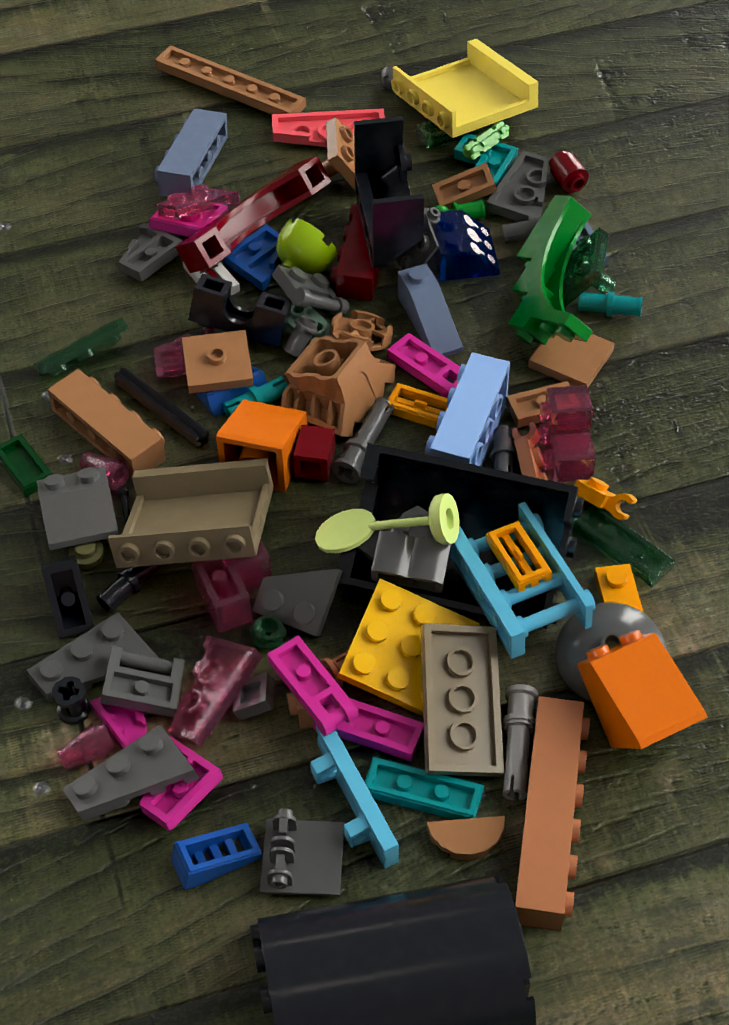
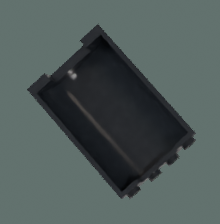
M367 444L360 478L365 485L359 509L371 512L376 521L398 519L404 512L416 506H420L429 512L430 503L436 495L449 493L453 496L458 508L459 527H461L467 539L473 538V540L486 536L488 532L519 521L518 504L525 502L533 514L537 513L540 516L545 533L565 563L567 558H574L578 539L571 537L574 519L581 518L584 498L578 497L577 486L391 447ZM517 539L514 540L516 546L524 553L525 550ZM503 544V547L505 548L506 552L511 558L512 555L510 554L506 546ZM357 549L341 552L338 569L343 570L339 582L375 590L378 582L371 580L373 562L361 555ZM491 549L479 554L483 564L493 565L499 562ZM450 557L442 593H428L408 587H401L438 605L485 615ZM534 564L530 565L532 571L537 570ZM508 575L495 579V584L499 590L509 591L516 588ZM558 587L512 605L511 610L516 617L521 616L525 618L560 604L556 603L561 591ZM549 624L540 628L548 629Z
M494 874L258 918V924L250 925L257 973L266 972L268 986L260 987L264 1014L273 1012L275 1025H536L535 999L533 996L528 997L530 989L529 978H532L528 955L516 907L507 883L498 884V882L503 881L502 875Z

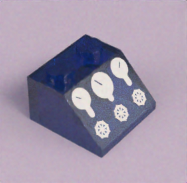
M462 210L440 212V221L432 228L440 246L434 253L440 281L500 275L490 229Z

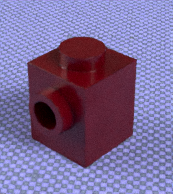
M301 426L293 455L295 477L328 481L336 452L335 429L321 426Z

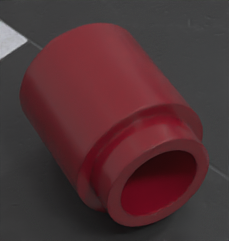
M559 151L549 161L550 173L565 192L574 193L585 187L589 174L574 154L567 151Z

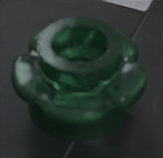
M273 615L261 616L255 621L251 629V636L254 637L253 643L262 649L279 647L283 643V637L287 634L286 627L279 618ZM272 633L271 636H266L265 634Z

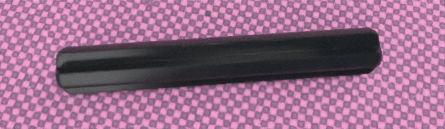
M121 368L119 372L114 374L115 383L196 447H202L205 443H208L210 439L209 431L129 369Z

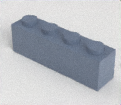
M194 108L189 118L184 120L180 133L175 135L171 148L166 150L163 161L160 165L156 166L154 172V181L158 183L160 196L191 201L194 199L228 138L226 113Z

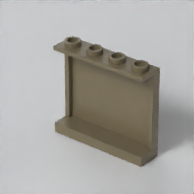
M268 459L136 470L133 473L132 480L137 496L123 533L120 535H109L108 537L116 568L255 557L274 488Z

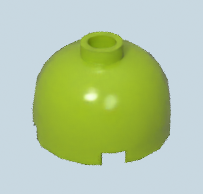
M292 218L289 219L277 238L276 251L279 259L282 261L281 266L287 268L297 267L303 272L312 275L314 273H324L337 258L338 252L332 242L327 246L322 241L325 235L319 229L298 218L294 223Z

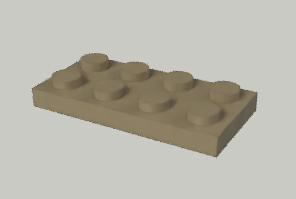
M424 623L420 628L425 775L502 776L504 774L496 627Z

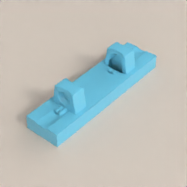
M316 726L318 734L317 745L323 756L310 762L311 774L317 784L336 778L357 818L344 824V836L350 847L352 848L370 841L384 869L399 863V844L337 731L324 736Z

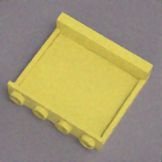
M478 39L467 41V58L411 77L397 66L392 67L393 79L391 80V86L394 93L452 138L538 107V81Z

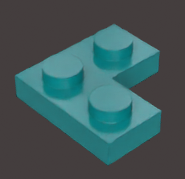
M465 133L454 149V159L475 164L476 166L487 162L497 187L517 159L518 147L499 142L476 159L469 160L463 155V146L477 136Z

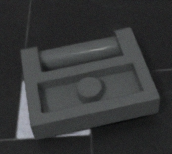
M280 265L277 266L272 274L295 306L304 308L312 306L328 310L332 315H337L341 312L343 316L347 314L349 310L348 301L336 296L329 287L330 282L319 273L312 275L303 272L297 267L287 268Z
M112 645L100 703L174 718L185 660L173 658V661L123 651V647ZM119 665L127 666V667H132V668H137V669L146 670V671H151V672H156V673H161V674H166V675H170V676H165V675H160V674H155V673H150V672H145V671L130 669V668H126V667H121V666H119Z

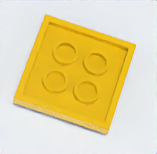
M380 578L336 678L423 717L421 626L424 623L479 626L480 623Z

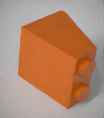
M242 400L216 435L219 463L267 458L274 486L273 490L286 493L294 472L293 455L302 425H308L307 412L294 408L269 405L263 402Z
M640 630L629 632L618 638L620 644L610 649L607 644L593 648L586 652L588 659L576 664L611 748L643 749L708 718L704 708L656 633L641 634Z

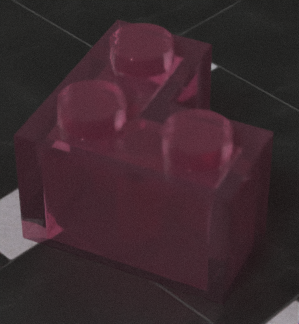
M587 385L547 388L546 401L540 403V416L543 424L538 425L540 433L539 444H545L546 450H543L545 470H550L553 482L589 480L594 475L596 456L590 435L593 407Z
M261 539L255 557L191 562L195 583L219 633L252 621L250 596L247 591L260 587L263 577L272 576L270 556Z

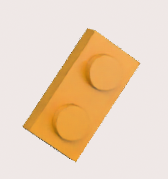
M630 564L595 568L594 578L601 603H621L643 612Z

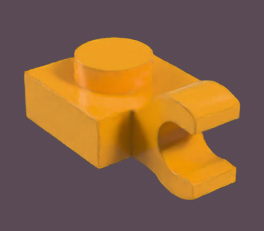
M590 477L589 480H576L574 486L578 487L579 497L584 498V500L599 508L608 510L619 520H628L629 515L621 511V502L624 500L630 504H636L637 499L631 494L615 495L607 490L609 485L594 477Z

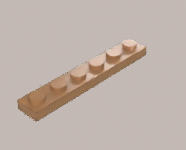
M171 45L155 59V67L158 70L271 115L300 113L306 107L305 97Z

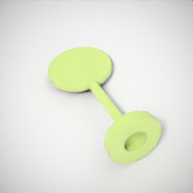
M449 493L436 495L430 503L428 516L376 521L372 513L365 509L345 510L331 516L321 524L316 531L315 541L319 549L326 553H341L350 551L363 544L371 537L375 530L429 525L431 533L437 542L442 545L453 544L456 542L459 534V512L453 496Z

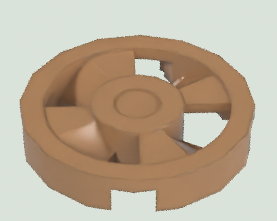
M357 310L351 311L350 318L342 317V312L332 318L330 335L334 339L358 338L360 341L367 343L370 351H378L387 348L391 344L393 327L389 325L386 328L384 326V319L376 314ZM373 337L382 338L381 343L373 344L371 340Z

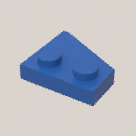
M266 224L241 241L228 256L223 258V263L261 291L266 290L273 277V272L281 261L276 251L279 233Z

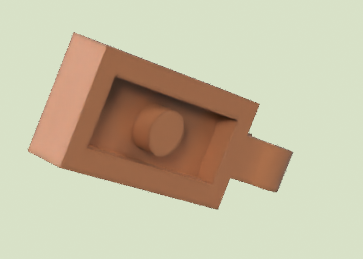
M529 423L530 431L524 436L520 435L517 428H513L512 436L522 475L548 480L546 474L541 473L540 467L545 466L539 447L534 448L540 439V433L535 423Z

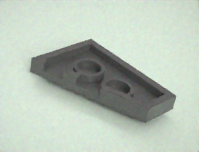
M523 150L496 187L497 191L492 193L486 201V211L517 222L529 220L528 217L534 216L535 219L542 216L550 158Z
M117 612L29 668L27 673L29 679L48 702L54 701L52 697L54 684L64 677L73 676L79 678L85 685L86 690L91 689L94 683L105 680L112 645L123 647V651L159 657L121 614ZM119 665V666H121V667H126V668H130V669H135V670H137V668H132V667H127V666Z
M160 724L64 787L63 791L81 819L86 821L127 806L131 798L148 792L155 796L166 792L165 786L183 779L188 784L199 780V777Z

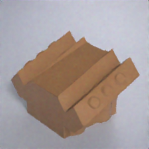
M332 336L314 337L285 373L290 384L283 391L281 407L306 411L307 422L312 423V425L335 429V434L340 436L353 437L354 422L363 423L364 417L375 400L379 397L383 398L385 382L394 383L396 365L373 356L367 343L360 341L358 338L341 340L334 339Z

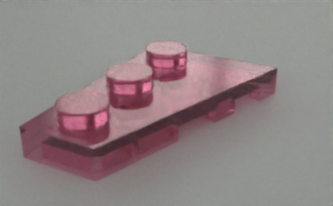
M206 636L203 644L206 653L203 660L196 662L192 674L196 678L191 690L183 694L169 732L177 740L199 748L203 746L263 658L255 648Z

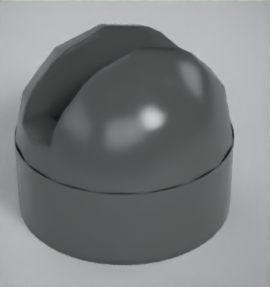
M387 66L381 71V84L389 91L393 90L391 80L393 79L392 67L394 66Z

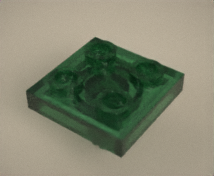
M600 227L590 236H584L570 255L563 281L562 296L564 308L590 286L601 292V294H608V291L611 292L615 287L616 279L603 272L609 233Z

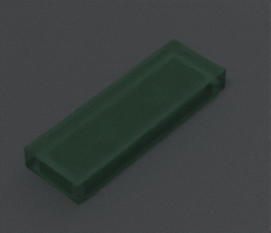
M592 504L581 514L580 519H574L573 531L618 564H630L632 573L651 588L674 568L675 559L603 508Z

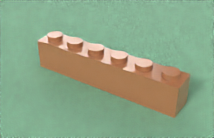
M538 697L515 899L516 911L522 926L562 931L564 916L572 917L574 892L567 891L568 879L575 880L578 855H571L570 851L571 843H579L581 819H574V808H582L584 785L577 784L578 773L585 774L587 751L580 750L581 740H588L590 718L583 717L584 702Z

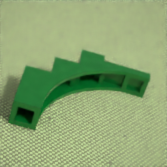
M554 196L516 255L525 263L523 266L525 270L512 288L514 292L521 296L519 299L521 303L508 322V325L517 331L515 336L528 345H531L532 342L546 345L549 338H555V336H559L568 342H572L573 339L587 342L593 333L588 326L572 313L565 312L562 292L566 267L574 245L592 215L571 196Z

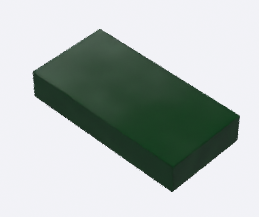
M22 434L0 444V464L25 497L38 491L37 480L53 475Z

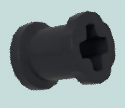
M73 676L64 677L56 682L52 688V697L57 703L58 716L60 720L70 725L83 722L91 712L89 700L85 697V685L79 678Z

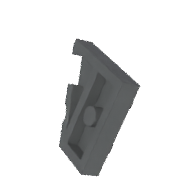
M145 222L139 227L141 235L138 240L132 239L128 246V251L123 254L119 261L123 273L141 282L178 256L179 253L175 246L183 242V240L164 231L149 228V224Z

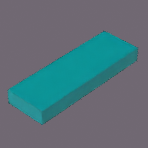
M377 757L372 758L364 781L373 799L453 820L476 818L484 793V785L447 775H425L424 769Z

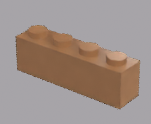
M77 369L47 389L53 412L131 478L134 471L154 469L166 460L165 440L162 434L157 429L148 427L135 411H129L125 408L116 395L113 393L108 394L102 389L94 377H88Z

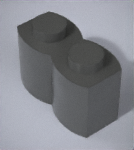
M399 528L379 531L371 568V580L378 582L381 578L398 587H408L422 592L440 594L443 592L451 544L442 545L434 539L433 535L415 538L409 536L407 531Z

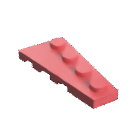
M384 108L272 114L273 142L327 147L326 122L336 117L343 126L347 125L354 135V121L385 118Z

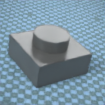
M268 672L235 683L233 713L240 720L273 709L275 681Z

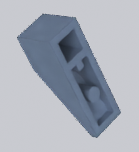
M427 263L398 271V300L422 341L445 357L463 352V345L440 285Z

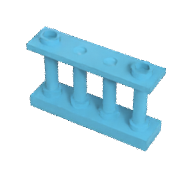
M525 502L518 504L519 522L551 569L552 580L545 582L544 579L539 580V585L534 587L528 584L522 592H518L516 588L509 591L499 590L495 584V579L505 576L507 573L500 562L493 565L483 564L479 558L480 553L491 549L486 542V536L473 540V538L467 539L461 527H459L458 538L455 543L451 544L450 558L491 626L496 627L497 636L511 659L525 654V638L528 637V632L576 614L585 629L592 627L593 610L596 608L590 591L588 589L583 590L545 533L540 516L537 513L533 514ZM514 533L509 534L513 541L517 539ZM522 553L529 566L533 565L527 553ZM511 557L517 569L520 570L519 566L517 565L513 557ZM557 587L567 600L525 618L521 616L516 617L511 610L512 605Z

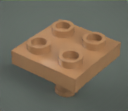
M334 117L326 122L328 159L323 161L322 165L329 178L340 173L355 189L354 135L347 125L343 126Z

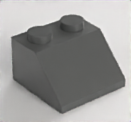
M88 467L76 473L66 475L53 474L45 479L37 480L39 500L50 550L108 539L109 535H119L105 467Z

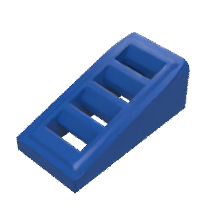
M246 822L174 842L171 861L183 889L187 890L261 859L262 852ZM238 839L244 851L238 852L233 841ZM222 845L227 853V856L224 857L219 849ZM204 853H209L210 861H206Z

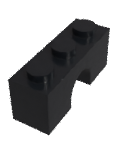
M202 273L194 287L189 321L196 322L202 327H213L226 332L246 330L247 338L257 340L263 345L280 346L286 332L292 307L290 299L263 291L256 306L251 309H245L238 306L232 300V282Z

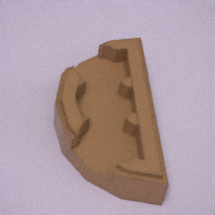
M505 816L427 822V831L431 842L442 851L450 854L451 858L472 861L487 856L489 851L497 846L504 834Z

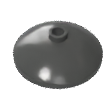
M614 602L595 604L596 608L593 610L592 627L585 629L576 614H574L564 624L558 635L555 648L558 673L564 684L574 695L592 705L593 703L576 665L588 659L587 651L605 645L608 641H615L617 644H620L618 639L620 636L635 630H640L641 634L656 633L666 649L664 638L657 625L646 614L629 605Z

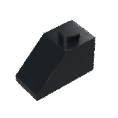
M73 555L42 563L41 570L59 638L92 629L94 624L76 556Z

